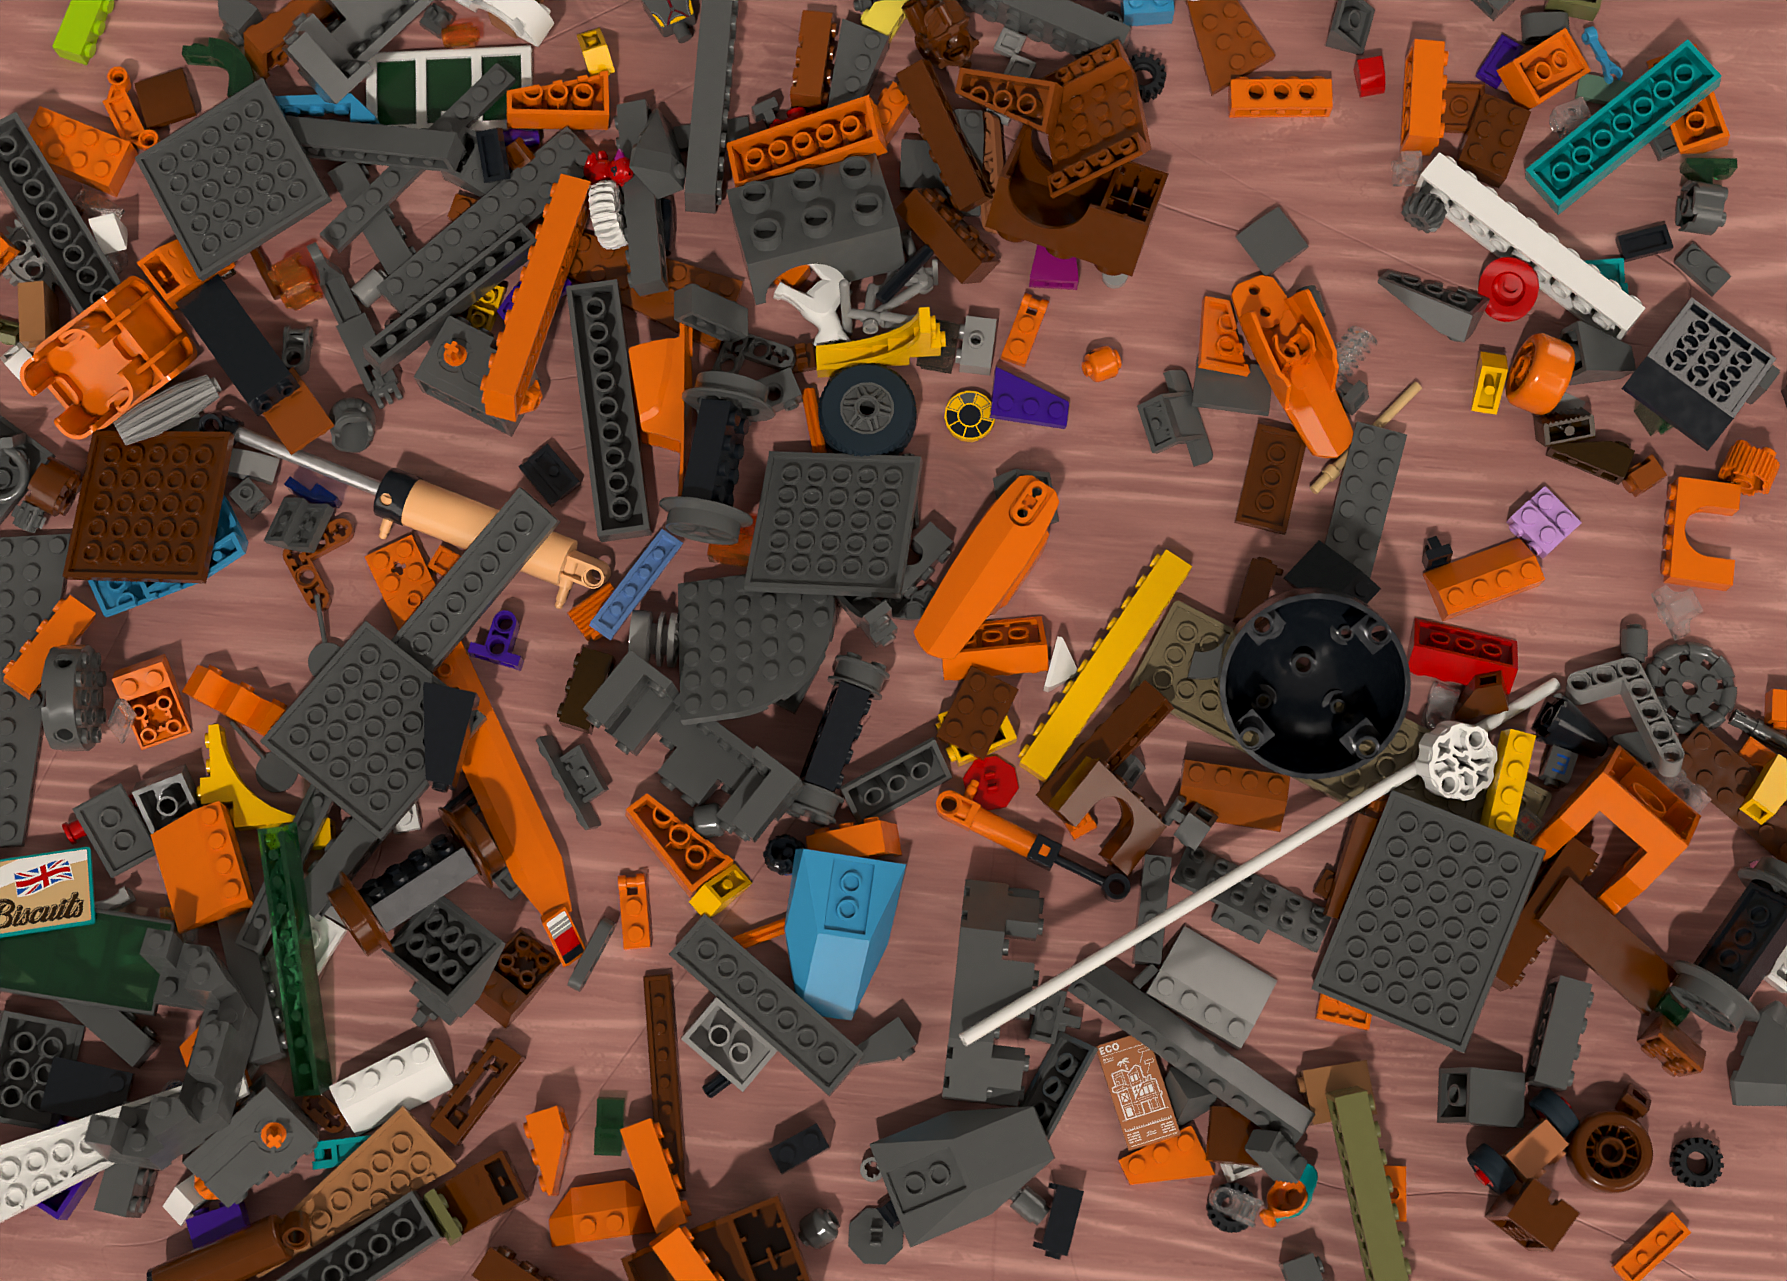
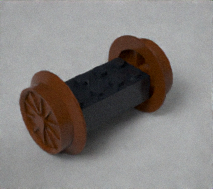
M466 804L452 812L439 807V815L448 832L434 837L431 843L423 849L414 850L401 863L389 866L385 873L378 878L366 881L358 891L344 872L339 871L340 884L328 891L326 895L342 922L367 957L380 948L393 954L395 952L385 932H389L477 874L489 889L493 888L492 875L503 869L506 865L490 835Z

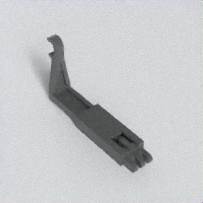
M316 242L306 246L315 263L317 281L339 324L336 328L370 397H374L379 409L384 408V403L381 400L383 397L386 398L389 405L394 403L390 395L393 392L398 401L403 399L397 386L399 381L393 369L385 373L383 377L375 369L371 370L376 379L374 381L367 367L370 364L364 358L362 346L375 337L376 333L365 312H361L341 269L323 256Z

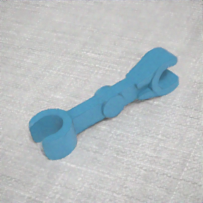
M1595 27L1585 28V33L1582 34L1581 39L1585 45H1590L1596 55V60L1602 65L1605 82L1607 84L1613 82L1611 74L1616 75L1617 79L1621 80L1623 71L1610 61L1607 51L1602 48L1598 41V33Z

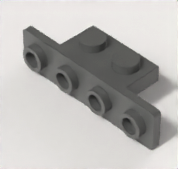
M552 735L537 738L536 742L539 746V752L551 767V773L563 789L566 801L574 809L578 823L585 830L600 827L601 822L590 802L609 790L585 745L579 744L563 755Z

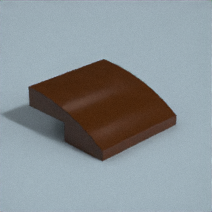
M183 68L134 83L147 129L154 130L197 116Z
M1211 1106L1205 1161L1261 1168L1245 1151V1146L1254 1129H1263L1234 1108Z

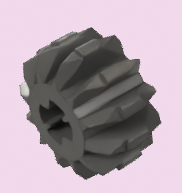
M1419 191L1418 193H1412L1407 198L1401 213L1405 217L1404 220L1411 224V227L1417 228L1418 231L1423 230L1425 233L1436 232L1441 227L1447 211L1444 208V204L1437 201V198L1432 197L1430 193L1426 195Z

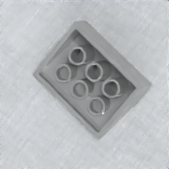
M1184 926L1145 994L1183 1019L1232 1048L1239 1050L1254 1027L1277 980Z

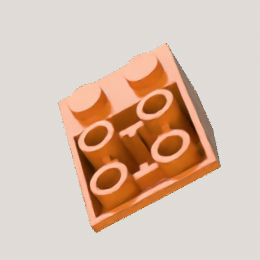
M178 239L156 248L137 262L138 266L173 311L178 308L176 302L217 274L221 277L235 267V264L231 263L211 277L201 281L197 277Z
M166 654L114 672L112 682L141 750L192 733L177 682Z
M554 1106L526 1115L527 1122L523 1123L527 1139L530 1138L533 1141L534 1149H531L535 1166L538 1165L541 1169L542 1175L538 1176L542 1192L546 1191L548 1196L559 1195L571 1136L564 1108Z

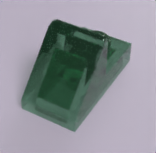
M1686 158L1679 168L1680 173L1688 180L1713 184V177L1715 180L1728 179L1736 171L1738 165L1737 158Z

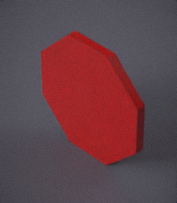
M997 756L986 757L984 761L976 759L963 777L965 790L971 780L974 779L979 782L977 792L972 801L981 804V807L988 811L1007 807L1019 789L1015 768Z

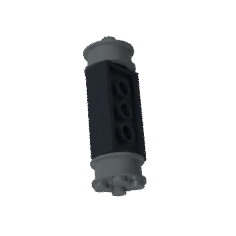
M852 652L835 657L838 663L834 674L827 678V681L834 686L832 687L799 776L804 789L785 812L797 818H800V816L811 818L809 822L820 827L836 824L837 822L834 816L839 803H844V799L833 792L836 789L839 790L842 785L844 774H841V771L845 764H849L854 751L850 749L851 744L859 738L863 727L859 722L863 715H867L872 703L871 700H882L881 688L884 680L890 678V674L885 671L887 668L885 665L874 661L871 664L862 661L860 655Z

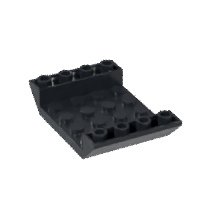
M1691 297L1621 389L1708 451L1735 418L1777 358Z

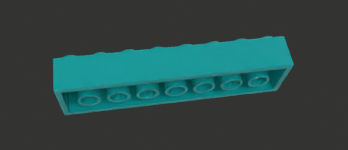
M1687 39L1525 169V179L1553 211L1559 215L1720 86L1722 75Z

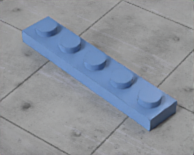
M661 529L592 619L589 626L609 640H612L680 550L683 543L664 529Z

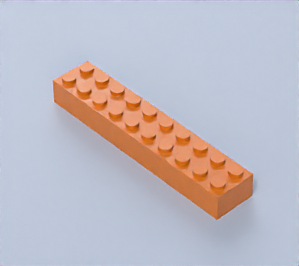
M561 174L558 183L554 182L550 193V197H552L550 204H545L543 211L544 222L537 226L535 234L536 244L535 246L531 245L529 248L528 266H523L520 274V288H515L512 303L514 305L512 310H507L504 319L506 327L504 332L500 331L497 337V352L491 354L488 368H490L488 376L484 375L481 381L480 390L483 391L482 403L485 404L486 415L513 422L517 421L590 214L588 193L591 181Z

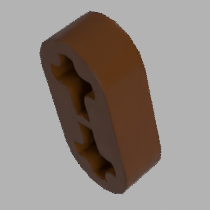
M312 1091L303 1097L301 1104L303 1111L326 1131L340 1133L348 1126L347 1121L338 1106L327 1096L320 1092ZM311 1098H320L318 1103L324 1108L322 1112L315 1108L309 1109L311 1107L309 1102ZM327 1113L333 1116L340 1115L339 1122L341 1125L331 1128L330 1124L332 1121L326 1116Z

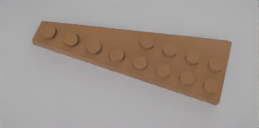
M402 1106L290 1211H303L309 1215L311 1220L310 1242L306 1247L294 1250L293 1258L392 1204L410 1191H415L453 1170L458 1164L409 1110ZM286 1262L277 1265L269 1270H266L260 1274H257L256 1276L260 1278L261 1276L285 1264Z

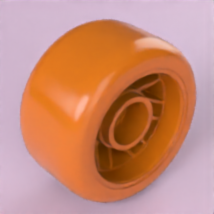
M1544 333L1531 335L1523 343L1511 365L1505 389L1508 402L1515 407L1537 415H1545L1551 412L1562 399L1571 380L1575 365L1573 347L1563 340Z

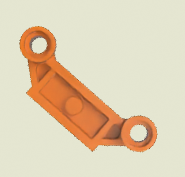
M120 66L111 68L107 74L108 81L111 84L107 99L102 102L119 137L131 142L134 147L145 151L161 140L155 131L145 130L129 98L128 91L131 89L132 84L127 71Z

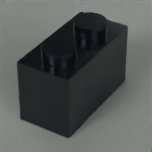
M816 1123L768 1150L780 1173L784 1174L825 1152L830 1147Z

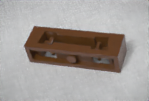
M499 1038L487 1042L481 1051L484 1055L478 1063L474 1061L464 1073L467 1076L461 1085L457 1083L448 1094L449 1101L444 1107L440 1105L431 1116L433 1121L430 1126L454 1145L460 1146L526 1059ZM495 1057H497V1059L494 1061V1063L489 1066V1064L493 1061V1059H494ZM506 1063H508V1065L502 1071L501 1069L505 1066ZM489 1066L492 1071L500 1075L498 1078H492L467 1111L469 1114L467 1117L465 1113L456 1108L458 1105L462 1106L487 1074L488 1070L486 1068ZM466 1118V1120L463 1122V1124H462V1125L460 1126V1128H459L458 1126L460 1125V1123L462 1122V1120H464V1119Z

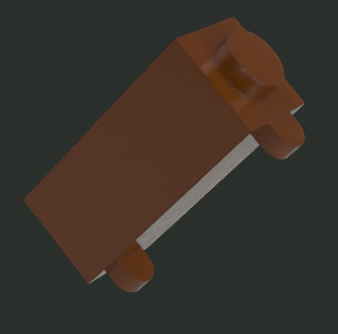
M1264 557L1252 558L1232 622L1238 623L1241 619L1243 620L1269 597L1274 576H1282L1284 571L1278 568V565L1272 564V560ZM1258 617L1255 620L1254 626L1262 620V617Z

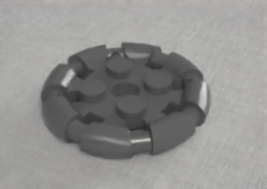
M1686 642L1683 645H1678L1677 643L1668 645L1653 656L1654 660L1651 664H1647L1644 670L1654 691L1655 688H1662L1664 696L1657 697L1674 732L1689 735L1700 723L1712 731L1726 721L1725 716L1728 712L1731 713L1735 706L1737 687H1734V672L1727 660L1722 655H1716L1711 651L1712 648L1697 642ZM1686 655L1687 661L1680 663L1679 656ZM1704 659L1712 664L1709 670L1700 665ZM1662 666L1669 670L1665 675L1660 671ZM1722 680L1724 689L1716 690L1718 687L1717 681ZM1684 682H1690L1694 685V695H1687L1683 692L1682 685ZM1712 702L1719 706L1716 711L1709 708ZM1668 708L1676 712L1674 717L1666 712ZM1690 714H1697L1698 721L1692 722Z

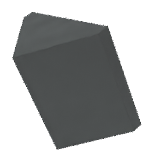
M1338 0L1325 46L1363 55L1375 9L1364 0Z

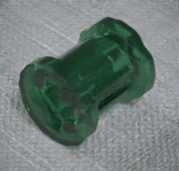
M1670 992L1666 993L1653 1009L1656 1013L1660 1012L1662 1015H1665L1676 1026L1690 1012L1688 1008H1683L1673 1000Z

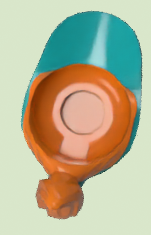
M1307 1163L1299 1182L1296 1184L1294 1182L1275 1181L1267 1193L1268 1209L1263 1208L1259 1212L1264 1225L1274 1228L1282 1219L1299 1216L1308 1208L1312 1202V1195L1318 1181V1173L1315 1167Z

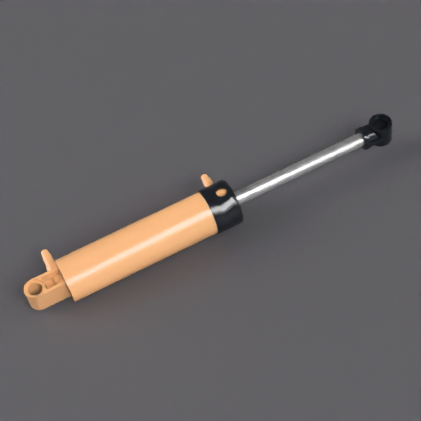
M224 410L208 413L201 417L198 427L200 432H231L235 435L233 445H236L238 442L375 495L373 511L376 516L383 518L379 533L381 539L387 538L394 522L467 550L500 511L427 482L421 477L398 468H391L385 474L382 481H379L303 450H298L291 455L282 442L244 428L243 421L231 417ZM213 419L218 422L219 430L213 426ZM553 531L520 571L560 586L556 596L555 607L561 609L566 602L573 582L591 589L599 588L609 580L611 569L604 561L576 551L577 540ZM592 569L599 571L601 580H597L592 576Z

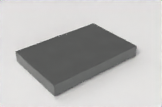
M1197 357L1191 406L1268 416L1272 388L1259 365L1245 363L1248 364L1250 370L1249 375L1245 377L1198 368Z
M121 783L72 808L111 878L156 855L151 835Z

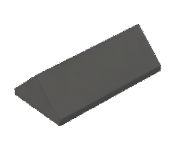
M932 737L842 785L840 793L859 825L864 824L863 820L866 818L881 817L952 779V776L936 740Z
M1061 1031L1057 1035L1055 1045L1050 1047L1027 1089L1023 1102H1020L1018 1106H1035L1048 1141L1098 1051V1048Z

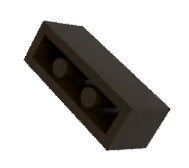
M583 647L581 654L577 653L573 668H576L573 678L569 677L565 688V693H568L565 703H560L557 711V717L560 718L559 722L562 726L592 735L594 726L586 720L588 715L583 708L613 672L616 662L614 656Z

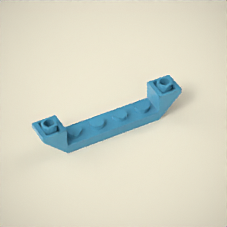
M348 93L337 104L325 102L319 95L275 96L285 115L299 117L303 114H310L321 117L324 114L330 113L340 116H346L350 113V122L358 121L364 124L379 123L377 118L351 93Z

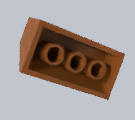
M1185 759L1181 769L1178 796L1186 799L1187 802L1183 806L1186 811L1190 812L1195 803L1198 802L1218 816L1216 823L1280 832L1288 800L1291 776Z

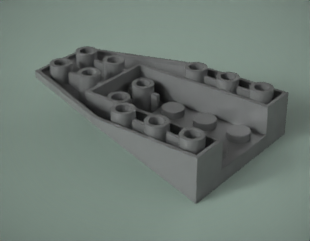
M1035 1106L949 1111L869 1144L910 1248L993 1214L1055 1158Z

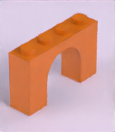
M1678 477L1672 484H1669L1667 499L1670 500V509H1667L1665 514L1668 534H1665L1663 539V549L1666 550V558L1662 560L1660 569L1661 574L1664 575L1663 583L1727 591L1733 586L1735 560L1704 556L1696 552L1686 539L1685 524L1688 517L1696 513L1733 516L1739 510L1741 485Z

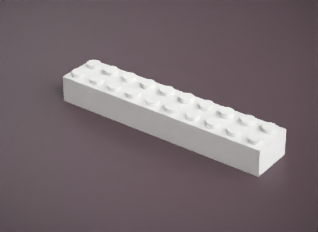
M1439 152L1420 174L1413 193L1422 191L1426 195L1430 193L1432 197L1437 198V201L1444 204V208L1447 211L1445 218L1498 258L1504 256L1516 257L1530 264L1538 276L1539 289L1581 321L1621 341L1645 310L1642 302L1637 297L1629 296L1621 290V286L1616 281L1608 280L1600 274L1601 272L1596 266L1587 264L1580 259L1579 254L1575 250L1567 249L1559 243L1555 235L1546 233L1539 228L1538 223L1534 219L1519 213L1514 204L1502 200L1493 188L1482 185L1477 181L1473 173L1461 169L1450 156H1444Z

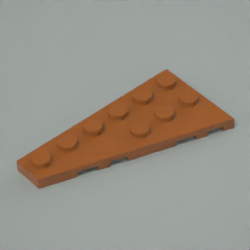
M1185 0L1198 50L1201 53L1204 64V72L1209 82L1211 96L1228 87L1231 79L1245 77L1274 60V52L1238 0Z

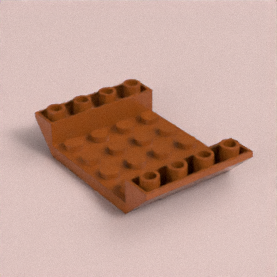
M1119 39L1039 79L1056 82L1064 88L1054 138L1047 136L1054 170L1053 174L1047 176L1050 196L1052 198L1068 192L1152 149L1136 73Z

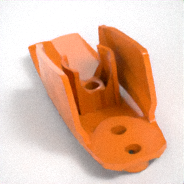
M1259 275L1237 284L1231 298L1248 344L1275 396L1313 456L1338 458L1350 446L1354 432L1335 390L1339 370L1337 350L1310 290H1302L1288 298L1273 277ZM1249 290H1254L1257 295H1252ZM1262 309L1263 312L1267 313L1268 317L1262 316L1260 310Z
M679 322V337L655 340L629 348V358L641 441L643 444L661 447L680 454L678 496L681 497L691 452L692 407L683 401L682 393L692 388V328Z
M1032 475L1019 476L986 511L949 568L914 630L915 638L920 647L928 655L941 659H955L988 616L995 615L1000 608L1009 603L1045 550L1049 538L1047 529L1059 505V499L1054 489ZM1035 488L1041 489L1042 494L1034 498L1032 490ZM1024 509L1028 514L1026 517H1019L1017 512Z

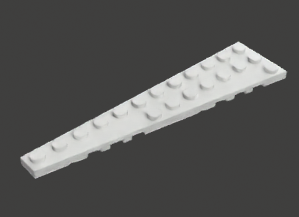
M245 1072L237 1100L250 1094ZM182 1086L155 1095L179 1099ZM152 1096L97 1113L96 1115L118 1118L122 1106L149 1110ZM91 1116L0 1145V1223L115 1164L106 1160L84 1142Z

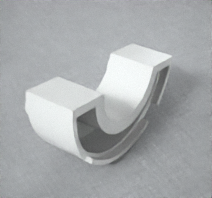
M455 0L475 13L478 9L492 13L505 22L518 37L536 47H539L554 25V21L549 15L551 13L549 8L535 0Z

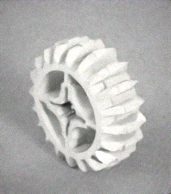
M612 180L599 181L591 185L588 193L592 227H594L595 235L603 248L606 250L619 249L628 244L624 237V227H627V223L622 214V205L625 204L624 197L621 194L620 187Z

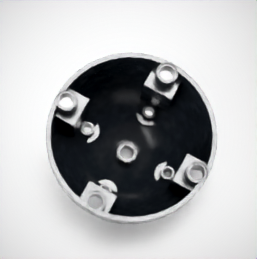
M1302 587L1286 590L1265 599L1264 603L1237 623L1222 650L1218 669V692L1221 708L1229 729L1241 747L1251 757L1267 768L1283 775L1302 779H1325L1347 774L1366 765L1388 746L1405 718L1410 699L1411 678L1403 646L1388 623L1374 609L1358 598L1339 590L1322 587ZM1258 617H1265L1254 626V622ZM1381 625L1385 627V630L1371 633L1372 629L1376 626ZM1344 628L1349 629V632L1346 635L1341 634V631ZM1306 657L1309 659L1306 667H1296L1295 664L1299 658ZM1261 696L1267 697L1264 702L1258 701ZM1336 702L1342 703L1338 708L1333 707ZM1255 731L1250 742L1243 739L1246 732ZM1362 741H1373L1370 749L1365 751L1359 749Z

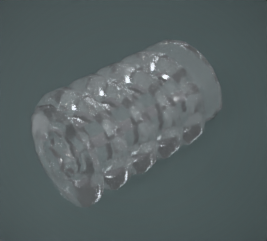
M1350 326L1347 329V334H1344L1341 337V341L1335 344L1337 362L1339 364L1336 381L1341 383L1347 381L1344 374L1351 377L1354 373L1350 367L1359 368L1360 365L1357 360L1364 361L1366 359L1363 352L1371 353L1372 349L1368 344L1372 346L1377 345V339L1365 329Z

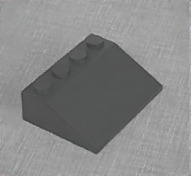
M442 896L416 913L390 940L395 951L393 954L385 949H382V952L401 971L462 1018L480 998L506 944L449 899Z
M0 1010V1123L49 1130L55 1128L58 1122L63 1120L64 1115L40 1110L54 1056L77 1061L85 1026Z

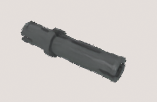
M1738 709L1733 711L1728 724L1743 730L1754 739L1762 740L1787 753V735L1764 724V720L1760 718L1750 717Z

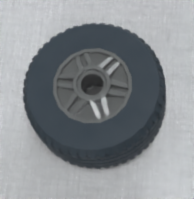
M874 363L855 364L852 367H846L845 370H840V373H836L831 378V381H828L819 399V425L826 444L834 453L854 454V456L860 457L864 455L898 456L910 443L916 426V402L907 381L901 375H898L896 371H892L891 368L881 366L880 364L875 365Z

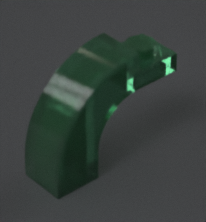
M209 37L208 47L199 43H194L191 46L183 45L182 56L188 65L215 66L228 72V98L257 81V77L244 54L234 45L224 40Z

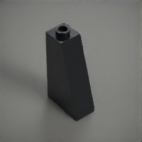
M424 682L426 781L432 786L431 789L443 793H447L448 789L456 791L480 698L475 692Z

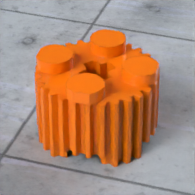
M1736 440L1735 444L1730 447L1719 471V480L1741 485V493L1749 497L1754 496L1755 492L1768 494L1780 468L1779 462L1775 459L1777 453L1768 447L1760 449L1755 446L1751 447V444L1747 441Z

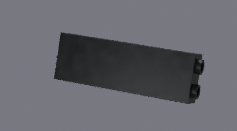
M219 274L176 302L179 309L257 416L270 410L272 406L300 388L298 382Z

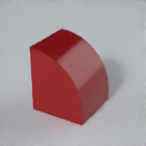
M1382 56L1357 60L1353 71L1359 97L1383 94L1385 92L1386 80Z

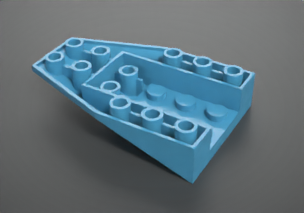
M795 849L784 931L795 993L822 1017L852 1021L888 945L906 864L809 849Z

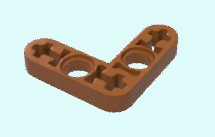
M344 518L335 519L327 524L322 535L326 541L322 549L315 550L314 553L302 552L299 554V558L304 565L299 567L297 562L291 558L293 550H283V559L306 603L316 612L312 589L315 588L321 597L325 596L322 599L323 604H321L322 612L330 607L332 599L313 561L352 540L355 533L354 527ZM341 525L347 528L345 536L336 534L339 532L338 527ZM329 531L331 535H334L332 538L335 542L331 543V539L326 535V532ZM305 571L314 573V579L309 584H303L300 580L302 573Z

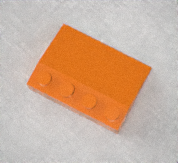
M217 801L197 808L151 834L179 934L251 909L255 901L229 810L223 803Z

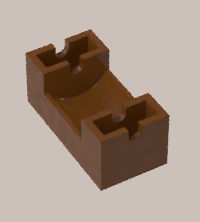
M1528 1178L1524 1184L1516 1180L1512 1186L1497 1198L1484 1217L1528 1251L1553 1252L1580 1212L1563 1199H1560V1201L1555 1199L1551 1205L1548 1199L1553 1191L1536 1178Z

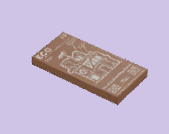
M1131 1035L1095 1046L1098 1048L1097 1055L1128 1151L1180 1136L1181 1133L1154 1052Z

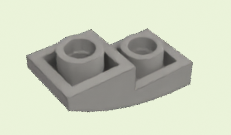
M233 448L227 475L242 480L248 477L272 485L280 459L253 451Z

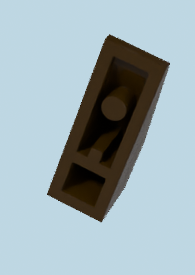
M1620 441L1565 443L1551 446L1546 456L1619 485L1626 476L1635 450L1630 449L1629 445Z

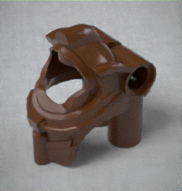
M920 0L907 1L902 6V10L915 33V45L921 56L925 60L930 61L937 69H943L947 65L970 69L972 63L969 58L972 55L973 48L979 45V40L969 33L967 27L970 25V17L966 16L958 1L925 0L927 3L925 7H923Z

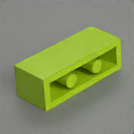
M71 0L52 45L59 57L88 65L90 58L95 55L97 40L104 33L105 20L108 13L110 14L114 8V0Z

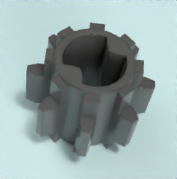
M24 500L20 506H15L11 514L12 517H15L12 524L31 533H35L37 528L42 529L47 518L43 516L45 511Z

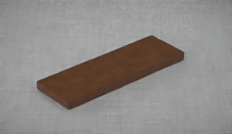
M1564 875L1534 918L1643 1015H1650L1677 976V973L1670 965L1569 876Z

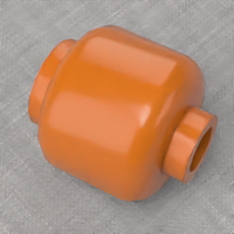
M1101 346L1087 351L1081 366L1086 377L1089 376L1094 382H1101L1116 377L1122 364L1116 349H1112L1109 346Z

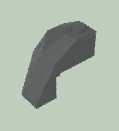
M1775 1000L1758 1011L1760 1019L1757 1021L1753 1037L1748 1035L1740 1054L1744 1057L1739 1071L1734 1070L1732 1073L1730 1087L1733 1105L1787 1106V1007L1780 1001Z

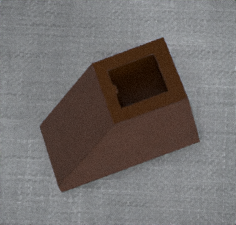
M1502 670L1478 674L1472 678L1455 701L1456 720L1473 719L1476 716L1496 715L1509 711V698Z

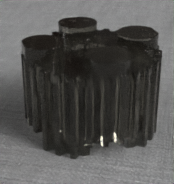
M935 319L936 323L940 324V331H945L946 347H941V356L917 357L916 366H920L921 369L951 374L960 324Z

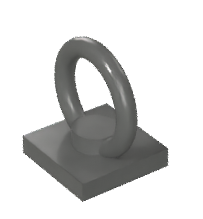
M26 432L0 435V457L10 456L19 468V481L10 492L0 494V504H7L17 500L28 487L30 468L24 455L15 448L27 443Z

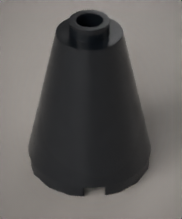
M1561 693L1555 694L1553 697L1556 700L1552 704L1546 702L1534 721L1533 728L1536 729V734L1533 735H1536L1535 740L1551 746L1556 745L1592 759L1598 756L1602 757L1609 747L1607 743L1608 737L1566 696Z

